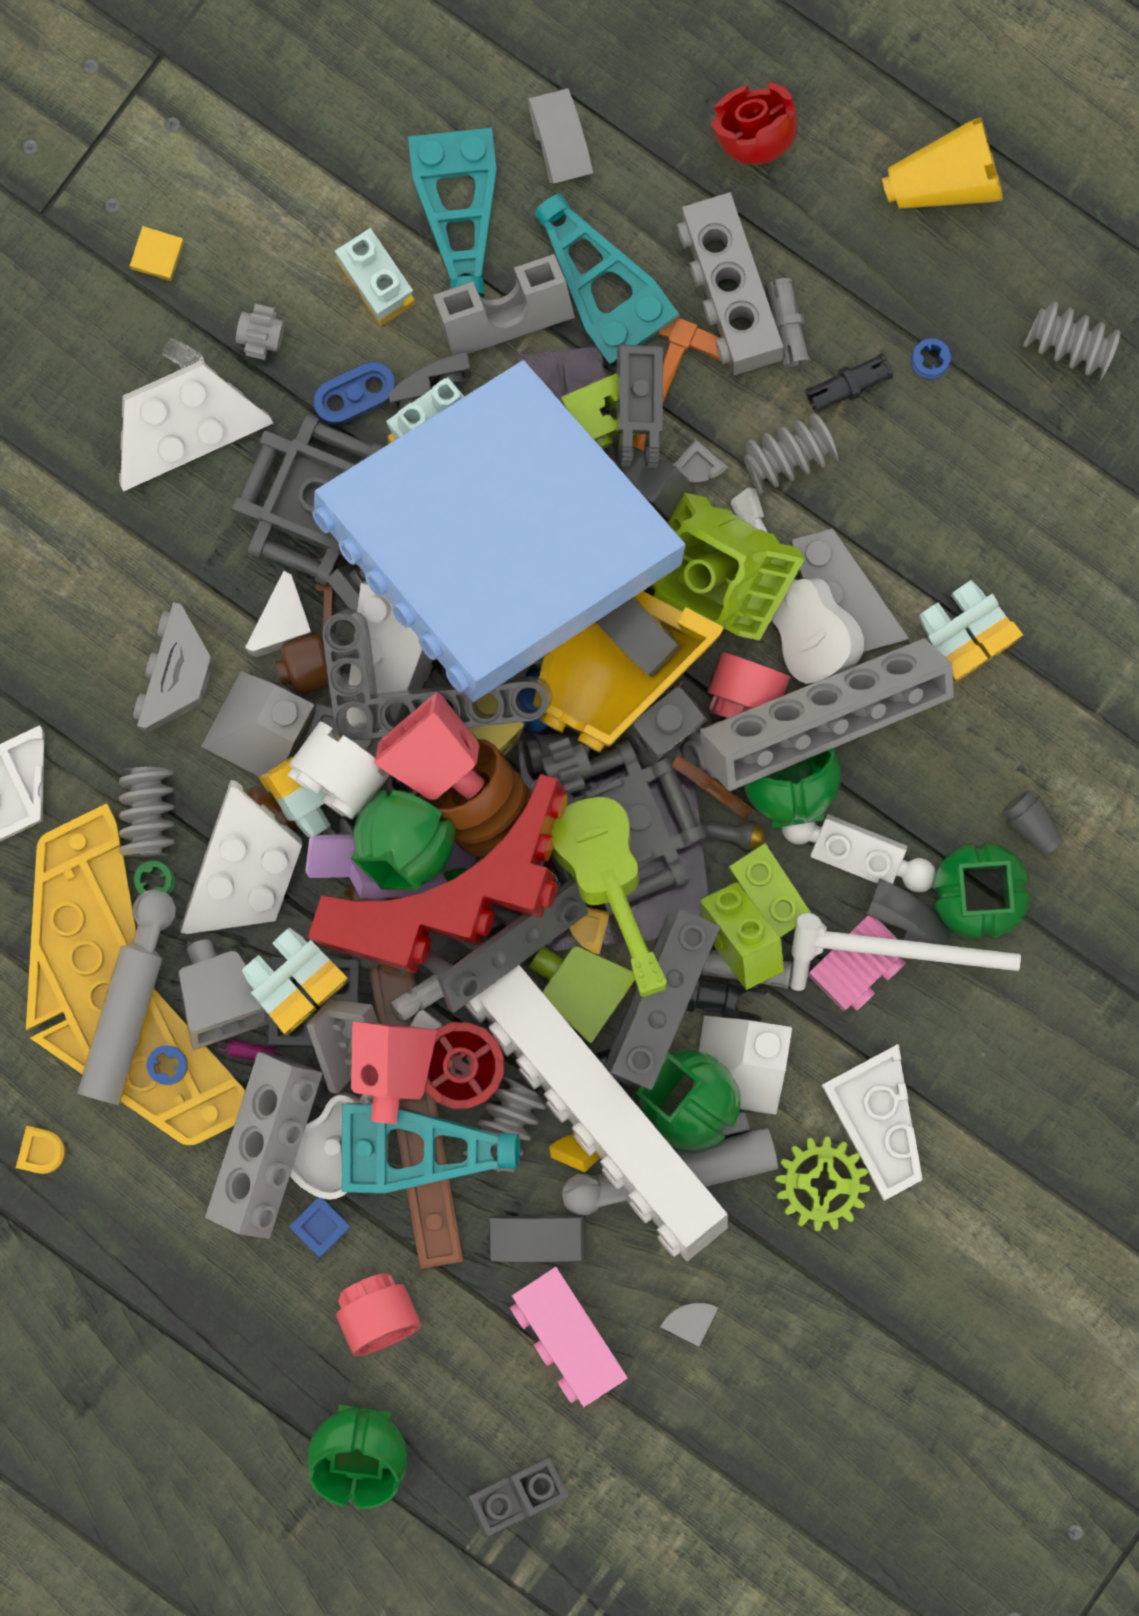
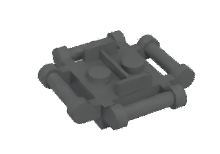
M307 414L296 439L292 441L271 432H263L259 444L262 446L240 497L234 498L230 510L240 516L259 522L249 545L248 554L259 559L262 555L315 577L314 582L327 587L329 583L326 579L335 571L340 556L345 557L341 553L339 542L330 532L324 533L313 518L314 491L355 465L309 445L315 439L363 460L385 446L374 442L373 445L323 425L320 423V418ZM277 453L286 455L264 507L256 505L255 503ZM273 528L326 550L322 562L269 540Z
M625 739L616 743L617 748L589 759L593 775L584 777L583 780L624 764L628 776L574 799L571 793L567 794V806L593 797H607L615 800L627 813L631 835L630 852L635 858L638 868L661 858L665 859L668 868L640 879L635 891L626 896L630 903L672 884H676L679 887L688 883L689 878L677 850L694 844L708 836L703 824H697L675 773L676 770L671 767L674 757H669L641 770L629 739ZM658 778L682 830V833L673 837L669 835L647 784ZM551 853L552 861L562 882L558 886L561 887L572 879L573 876L559 865ZM605 903L604 906L608 915H613L610 903Z

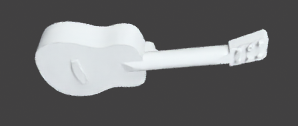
M747 488L731 500L730 504L739 519L759 530L768 532L761 520L764 514L755 488ZM820 578L794 579L772 618V622L776 625L781 635L783 657L789 672L800 682L809 684L816 683L854 667L864 650L863 633L856 620L836 604L831 590L824 580Z
M423 1009L419 1010L410 1026L437 1029L442 1027V1023ZM340 1092L329 1100L320 1116L307 1122L290 1177L301 1188L317 1197L329 1200L337 1199L347 1193L342 1192V1104L373 1103V1096L362 1094L358 1098L348 1092Z

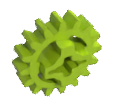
M830 1137L823 1138L821 1147H816L813 1139L808 1138L806 1139L807 1150L802 1152L795 1145L790 1148L792 1155L795 1157L792 1162L785 1159L780 1160L779 1164L787 1171L785 1175L775 1176L774 1181L784 1184L785 1190L776 1194V1198L788 1199L790 1204L783 1211L786 1215L792 1214L795 1211L800 1214L797 1225L803 1226L808 1219L813 1220L814 1231H820L823 1221H828L831 1229L836 1230L838 1229L837 1218L842 1216L846 1221L852 1222L854 1218L850 1209L852 1207L864 1208L865 1204L858 1199V1194L869 1192L870 1187L860 1184V1177L865 1176L869 1172L868 1169H857L854 1164L861 1157L859 1153L852 1154L849 1157L844 1154L847 1148L846 1142L842 1141L834 1149L831 1148ZM817 1155L815 1166L806 1174L795 1173L798 1166L804 1160ZM833 1157L843 1163L848 1170L850 1179L841 1178L833 1168ZM823 1164H825L824 1172H826V1179L833 1181V1188L825 1190L824 1196L821 1197V1204H819L820 1196H818V1189L811 1187V1179L819 1178L820 1172L823 1171ZM794 1189H802L811 1199V1211L800 1204L795 1196ZM838 1194L849 1195L840 1208L827 1213L829 1202Z

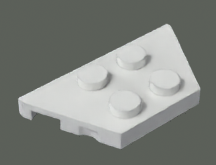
M200 360L123 395L120 485L123 491H126L273 424L271 417L264 409H260L252 403L241 391L231 383L224 381L213 369Z
M40 725L0 744V842L43 821L45 732Z
M230 780L181 923V933L191 934L276 921L302 847V838L288 826L280 824L276 820L275 815L263 804L259 806L243 792V786L237 781Z

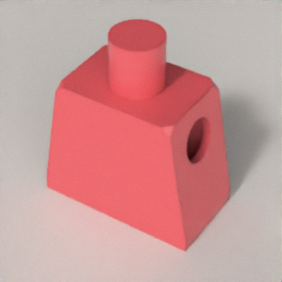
M438 691L378 741L374 763L429 800L437 799L451 786L466 800H469L481 790L485 782L473 770L477 764L479 752L477 739Z
M353 1021L351 1089L354 1093L373 1096L370 1121L397 1124L400 1099H421L425 1090L437 1030L398 1024Z

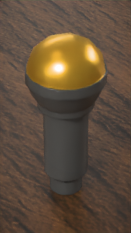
M714 821L700 822V825L703 824L708 836L707 838L734 842L748 852L754 851L763 845L765 840L763 828L755 822L739 824V826Z

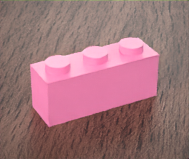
M556 1266L512 1294L516 1303L509 1308L523 1329L530 1325L540 1339L533 1345L547 1367L555 1362L564 1377L557 1382L571 1404L579 1400L582 1406L585 1407L628 1379Z

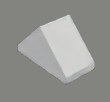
M283 571L245 647L248 654L254 657L280 650L283 643L312 633L293 577Z

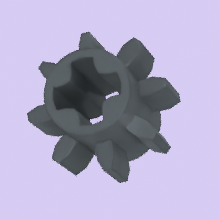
M568 737L550 743L549 749L551 754L541 758L546 775L558 779L565 787V794L585 789L583 778L593 775V771L583 744L571 747Z

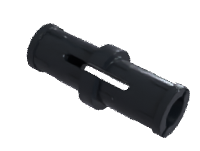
M880 353L876 357L851 369L845 366L838 370V375L805 389L809 404H815L812 406L813 411L819 414L822 410L848 398L852 401L861 397L862 391L885 380L892 379L893 371L889 362L883 363L887 359L885 355Z

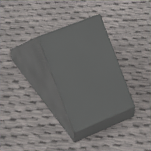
M633 446L634 455L630 467L620 466L618 457L614 463L668 523L684 492L694 494L696 489L676 466L664 460H658L657 468H646L644 451Z

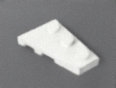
M898 1044L821 1085L856 1152L860 1154V1159L865 1168L868 1169V1174L883 1201L923 1180Z

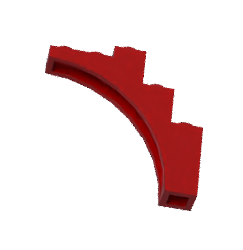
M540 774L526 808L507 836L483 860L454 880L421 894L389 901H349L321 895L308 938L319 946L416 974L419 964H424L428 959L431 950V939L428 938L430 932L479 946L482 936H488L493 925L494 911L491 910L492 904L542 918L545 908L552 907L557 894L558 885L554 882L555 875L548 868L541 866L542 861L547 862L551 856L554 846V836L551 835L555 820H560L563 817L567 806L568 796L564 793L565 787L558 779Z

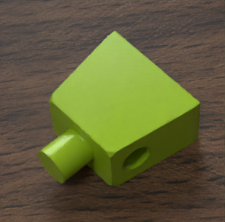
M574 945L565 960L544 946L529 965V968L549 981L542 993L572 1029L590 1045L636 981L633 971Z

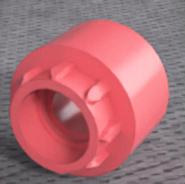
M721 652L706 692L713 695L709 707L711 713L728 719L785 695L791 677L763 665Z
M387 1273L363 1279L340 1293L338 1302L341 1309L336 1313V1317L354 1357L368 1355L392 1346L411 1336L422 1327L405 1285H396L393 1276Z

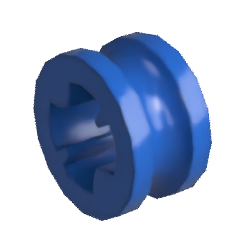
M928 338L921 341L915 347L911 357L913 371L925 380L940 378L950 364V350L943 341L936 338ZM931 349L939 353L937 361L942 365L936 368L935 364H933L931 369L922 365L924 357L920 353L926 350L927 354H929Z
M164 1045L158 1047L151 1052L147 1059V1070L150 1077L162 1085L176 1084L187 1073L188 1062L186 1056L181 1050L173 1046ZM162 1054H166L168 1058H178L179 1067L174 1066V1069L178 1071L172 1077H169L166 1073L158 1074L156 1071V1064H161L157 1059Z

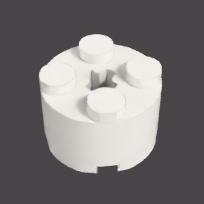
M320 721L289 763L292 769L287 776L306 790L310 789L316 794L320 790L323 791L326 795L322 802L340 815H345L352 820L375 797L390 774L374 763L375 758L344 735L338 738L330 732L333 729L332 727Z

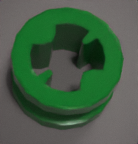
M151 860L144 862L135 872V888L139 894L148 891L146 887L149 886V883L144 882V876L146 873L154 874L156 869L159 868L163 871L160 877L166 878L163 888L155 887L154 889L170 895L176 883L173 870L160 861Z

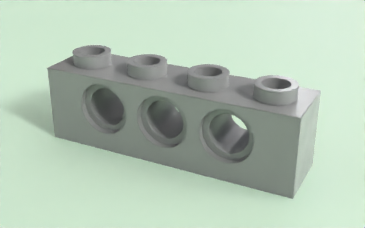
M731 192L683 206L682 222L676 224L682 247H690L695 260L689 262L696 287L704 286L708 299L702 301L708 324L717 325L721 338L716 339L715 342L722 364L730 363L733 375H737L782 361L783 344ZM710 241H720L726 248L721 252L712 253L706 250L704 246ZM732 279L739 284V287L734 291L727 292L721 290L717 284L721 280ZM744 317L751 321L752 326L746 330H737L730 325V322L735 318Z
M258 1051L207 1209L206 1219L240 1235L270 1239L323 1072L288 1057Z

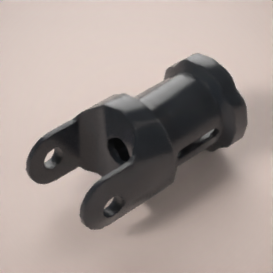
M700 976L686 1011L693 1012L695 1009H702L721 1013L723 1018L761 1022L762 1018L759 1015L740 1011L735 1005L737 999L743 993L765 995L767 990L757 985L746 990L740 981L729 980L727 983L701 979Z

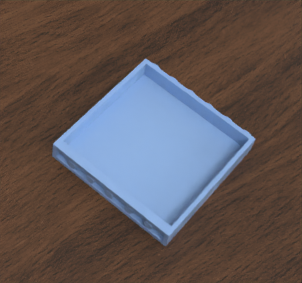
M524 360L314 491V510L312 515L318 527L324 533L330 532L339 542L340 551L345 559L352 565L356 563L362 569L371 590L377 596L383 595L392 605V611L398 622L403 627H410L419 637V643L424 653L432 660L437 659L446 669V675L451 685L458 692L464 691L473 702L680 567L686 545Z

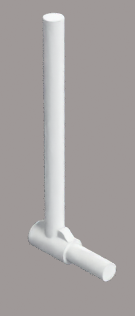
M805 913L797 918L791 951L794 958L789 986L797 991L806 988L810 962L816 955L823 952V948L1019 971L1021 954L826 931V926L816 915Z

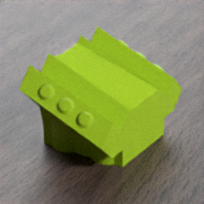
M684 492L668 522V525L686 544L682 564L650 586L656 590L654 597L682 612L686 607L723 626L726 630L737 636L760 641L805 560L803 554L798 547L780 544L774 534L759 530L739 519L731 510L713 507L707 497Z

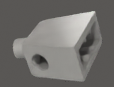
M208 939L197 941L187 948L192 965L181 968L178 973L193 1050L269 1024V1014L251 994L254 989L242 972L246 965L238 952L230 951L217 956L211 940Z

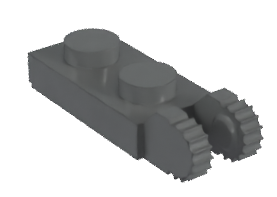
M619 345L617 348V433H620L618 442L619 465L623 467H630L634 455L633 434H646L645 466L646 468H657L659 462V435L663 431V347Z

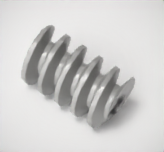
M1053 300L1045 309L1041 307L1023 346L1027 348L1038 339L1039 354L1043 355L1053 346L1055 347L1054 361H1060L1068 353L1070 354L1069 368L1074 369L1081 361H1086L1085 375L1090 376L1099 367L1101 368L1102 380L1120 343V330L1115 329L1106 338L1104 337L1105 324L1103 322H1099L1092 330H1089L1090 318L1087 315L1082 316L1076 323H1073L1074 309L1069 307L1061 316H1058L1057 301Z
M811 414L808 417V428L802 421H794L793 435L783 426L778 428L777 442L768 433L761 436V448L754 440H748L745 443L746 455L744 454L743 456L749 476L759 495L763 493L764 479H767L774 488L779 487L778 474L781 472L790 481H794V467L799 466L808 475L810 474V460L814 459L822 469L826 467L827 453H830L837 462L839 461L836 446L829 429L817 414Z
M160 767L123 769L131 774L121 777L119 785L131 791L120 795L119 801L132 808L119 813V818L132 825L121 829L119 835L121 838L132 841V843L120 847V854L128 857L168 856V854L162 852V848L175 844V839L163 836L162 831L174 827V822L163 819L162 814L174 810V805L162 801V796L173 793L174 788L162 784V779L173 776L174 771Z
M503 1076L502 1079L509 1086V1089L498 1088L494 1093L501 1101V1105L487 1104L485 1108L494 1118L493 1121L479 1119L477 1125L482 1130L497 1134L518 1133L520 1140L530 1141L532 1136L523 1126L524 1124L538 1125L540 1120L531 1110L532 1108L546 1110L547 1104L536 1092ZM497 1143L491 1148L492 1156L497 1159ZM520 1148V1157H522L524 1151ZM463 1151L462 1154L467 1156V1151ZM499 1167L494 1169L495 1171H497V1172H499V1173H500V1171H506V1172H514V1171H515V1169H502V1168H499Z

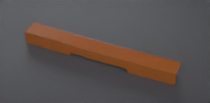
M676 756L671 764L672 768L700 786L743 820L747 821L746 818L751 811L757 813L681 756Z

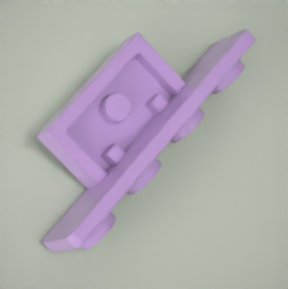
M353 834L313 835L309 839L305 871L309 878L349 877L361 899L383 901L387 898H400L421 894L447 883L443 875L444 872L456 868L470 869L475 865L476 856H471L463 851L454 839L452 855L444 870L435 879L420 886L419 890H382L351 859L354 853Z

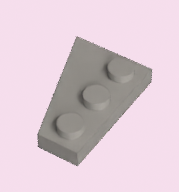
M833 528L791 540V546L798 547L805 558L799 569L801 579L820 578L828 584L836 604L849 613L860 626L864 637L863 654L909 641L907 634Z

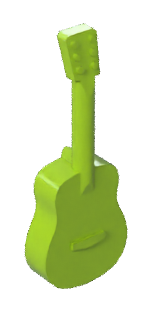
M607 797L588 798L566 806L563 817L560 820H555L551 835L554 836L552 850L554 858L561 867L573 876L577 882L579 895L585 903L589 905L610 903L632 956V959H630L640 996L646 997L666 990L667 980L653 951H648L626 898L639 885L638 864L630 852L631 835L626 811L618 802Z

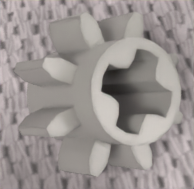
M255 304L253 313L242 311L237 326L236 343L245 345V356L265 360L267 350L279 351L285 321L275 319V308Z

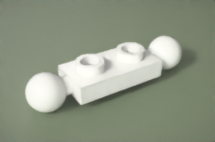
M827 814L822 827L817 826L815 822L782 827L784 837L793 844L800 845L809 841L815 843L810 857L872 882L878 883L880 878L893 884L895 877L899 876L909 890L917 893L925 892L933 886L936 875L935 867L931 862L923 858H916L909 862L903 860L907 851V845Z

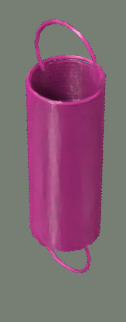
M230 1039L227 1049L223 1051L228 1050L229 1056L255 1060L258 1051L274 1054L276 1048Z

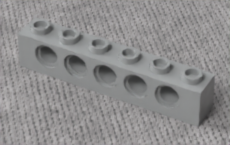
M925 638L701 729L700 739L703 765L728 791L734 790L954 698L952 663Z

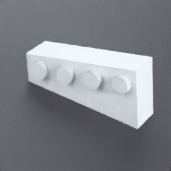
M367 581L361 583L357 612L364 616L369 627L377 694L422 689L424 682L428 680L433 667L431 665L432 659L422 650L419 637L410 627L405 628L398 622L392 611V605L383 595L377 596L371 590ZM351 664L349 685L356 686L360 684L362 675L358 667ZM395 702L390 707L391 717L397 723L402 722L411 714L409 708L403 703ZM356 707L349 708L347 719L351 726L358 729L365 728L367 725L365 712ZM382 738L351 741L375 758L378 741Z

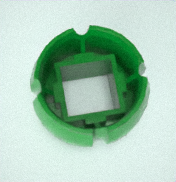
M832 748L744 785L750 803L764 817L771 820L773 828L823 821L824 812L835 800L841 783L838 757Z
M382 790L376 793L374 799L363 807L355 822L353 831L354 853L351 859L382 890H419L420 886L435 879L444 870L452 855L456 830L451 821L440 822L439 819L442 812L421 798L397 790H393L387 797V792Z
M986 842L981 848H975L972 843L954 850L943 860L937 869L932 889L938 893V899L933 902L940 920L949 930L960 937L979 941L983 935H988L991 940L998 939L1015 929L1027 914L1031 902V894L1026 891V884L1030 882V877L1024 864L1008 849ZM1002 869L1005 909L967 911L963 871Z
M696 1050L668 1052L653 1089L649 1090L640 1086V1089L636 1092V1095L639 1096V1109L669 1145L679 1150L698 1151L718 1144L725 1138L723 1128L725 1126L734 1127L740 1112L741 1098L739 1088L728 1068L708 1053ZM688 1074L697 1083L671 1114L664 1108L666 1098L683 1076Z
M339 1404L338 1412L328 1417L319 1425L310 1440L307 1458L309 1482L319 1496L341 1507H344L348 1501L352 1500L357 1509H370L384 1505L396 1495L398 1487L405 1477L408 1455L402 1434L390 1420L391 1412Z

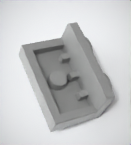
M329 998L307 1023V1029L329 1092L339 1093L351 1080L353 1021L378 1023L371 1004Z

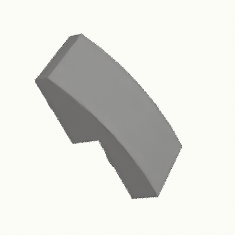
M569 88L527 98L535 138L541 143L549 183L554 184L592 174L593 169L587 144Z

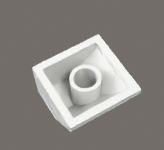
M704 1016L698 1051L708 1053L728 1068L739 1088L741 1098L740 1109L773 1115L777 1114L786 1071L792 1027L750 1020Z

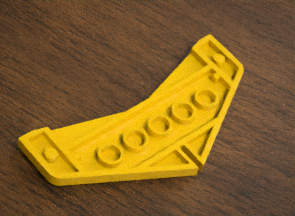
M107 803L47 832L38 841L36 849L26 1030L29 1031L64 1013L67 1020L30 1037V1039L82 1075L121 946L132 944L136 933L124 855L120 854L122 843L119 835V826ZM154 989L121 1102L181 1144L197 1145L234 1127L246 1090L207 1046L195 1050L192 1049L187 1024ZM164 1045L173 1046L181 1050L188 1062L187 1073L184 1078L173 1085H162L154 1081L147 1070V1059L151 1052ZM166 1054L158 1057L157 1061L161 1062V1064H156L155 1066L157 1073H166L169 1077L174 1076L178 1071L174 1069V1066L179 1067L178 1058H168Z

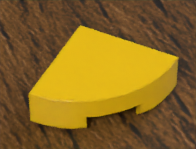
M587 907L588 914L569 927V930L579 945L587 951L599 955L609 915L606 911Z
M575 1133L567 1135L549 1146L551 1158L583 1172H586L600 1158L596 1152L589 1156L574 1138Z

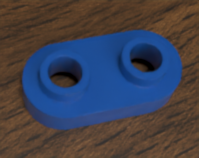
M369 362L323 383L317 389L314 396V407L318 417L329 425L338 426L389 402L388 394L396 387L394 375L386 365L378 362ZM372 380H378L383 385L382 389L377 393H371L366 389L367 384ZM334 398H339L344 402L343 408L339 411H332L328 408L329 402Z

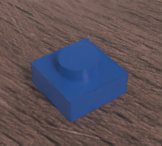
M320 1197L289 1226L319 1258L351 1228L339 1213L325 1199Z

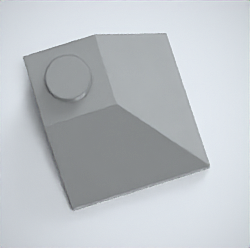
M241 671L201 747L259 777L294 756L312 722L316 707L311 702L273 683Z

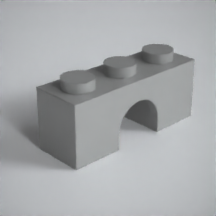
M552 254L514 267L516 285L508 295L500 299L487 300L481 298L474 282L433 295L442 329L452 355L464 352L470 354L575 318L567 283L555 255Z

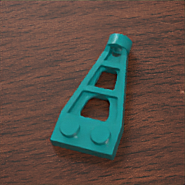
M492 128L408 136L413 184L449 276L450 289L474 282L479 296L483 298L485 297L482 275L497 176ZM472 177L475 181V192L471 206L468 209L447 210L443 206L436 189L438 181L440 179ZM472 221L475 225L474 247L471 250L453 251L449 243L446 230L447 225Z
M561 193L548 198L536 208L534 215L547 230L584 328L611 367L617 363V348L619 345L641 346L681 317L657 282L574 213ZM566 216V221L563 225L554 226L555 223ZM581 239L588 240L603 257V261L585 274L578 272L569 255L570 247ZM612 272L619 275L631 286L632 296L610 313H603L598 309L593 297L592 284L605 273Z
M373 1103L342 1104V1192L388 1193L498 1167L502 1169H518L520 1137L518 1133L497 1134L403 1107H399L397 1124L370 1121ZM391 1130H406L418 1134L423 1139L424 1158L419 1164L396 1169L388 1163V1134ZM444 1135L464 1139L468 1143L467 1159L461 1163H437L436 1137ZM495 1143L498 1144L497 1159L491 1153V1148Z

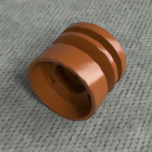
M477 739L479 752L477 764L473 770L485 781L481 790L469 800H466L452 786L435 800H429L421 794L420 796L422 800L430 803L442 812L439 819L440 822L451 821L456 830L455 841L463 851L471 856L486 857L507 836L526 808L533 792L523 782L521 776L513 771L509 761L494 744L485 739Z

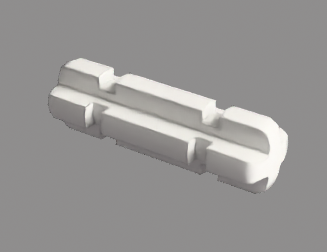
M436 974L391 1002V1009L398 1020L406 1021L418 1013L419 1010L425 1009L444 997Z

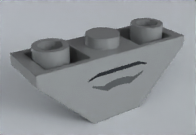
M175 602L172 604L171 611H164L161 616L157 636L163 637L159 652L151 653L145 672V677L151 678L146 695L139 694L134 708L133 718L139 719L138 728L147 733L159 729L203 704L215 664L182 604Z

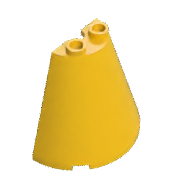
M644 591L640 592L634 597L649 614L660 620L682 647L653 677H650L615 644L596 622L544 656L539 678L549 684L553 695L549 708L539 720L561 733L565 726L580 734L577 741L600 753L604 745L608 747L612 745L721 636L724 630L723 626L686 607L682 612ZM536 690L533 706L540 708L542 698Z

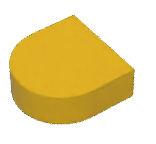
M26 1126L16 1168L39 1174H47L57 1170L62 1165L66 1155L63 1140L54 1132Z

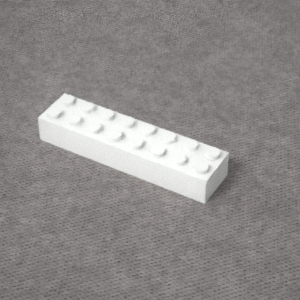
M520 965L465 1004L467 1010L479 1024L484 1020L490 1024L488 1028L492 1032V1036L497 1040L501 1051L507 1057L511 1053L516 1055L518 1058L516 1062L520 1066L518 1070L534 1090L539 1086L545 1090L544 1096L548 1100L546 1104L559 1121L563 1123L567 1119L570 1120L574 1125L572 1127L575 1132L574 1138L589 1156L595 1152L602 1159L600 1163L603 1166L601 1170L617 1190L624 1185L630 1193L628 1195L631 1200L629 1204L642 1221L647 1223L652 1219L658 1226V1239L673 1257L680 1253L686 1261H689L728 1229V1214Z

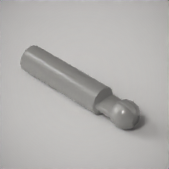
M151 889L139 895L133 904V916L138 927L133 943L121 946L77 1094L118 1106L120 1104L163 960L155 951L160 931L172 924L176 914V906L168 893Z
M768 1127L726 1137L713 1147L704 1150H675L705 1187L778 1170L776 1153ZM577 1173L567 1179L561 1191L565 1208L577 1216H588L602 1206L626 1201L628 1204L631 1202L628 1197L630 1193L624 1185L617 1190L604 1173L593 1176L588 1173Z

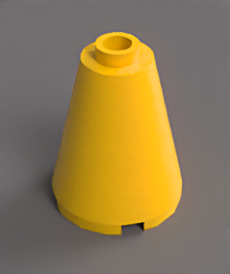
M981 117L965 123L888 167L889 176L882 178L888 202L897 201L898 207L901 209L992 203L1004 200Z

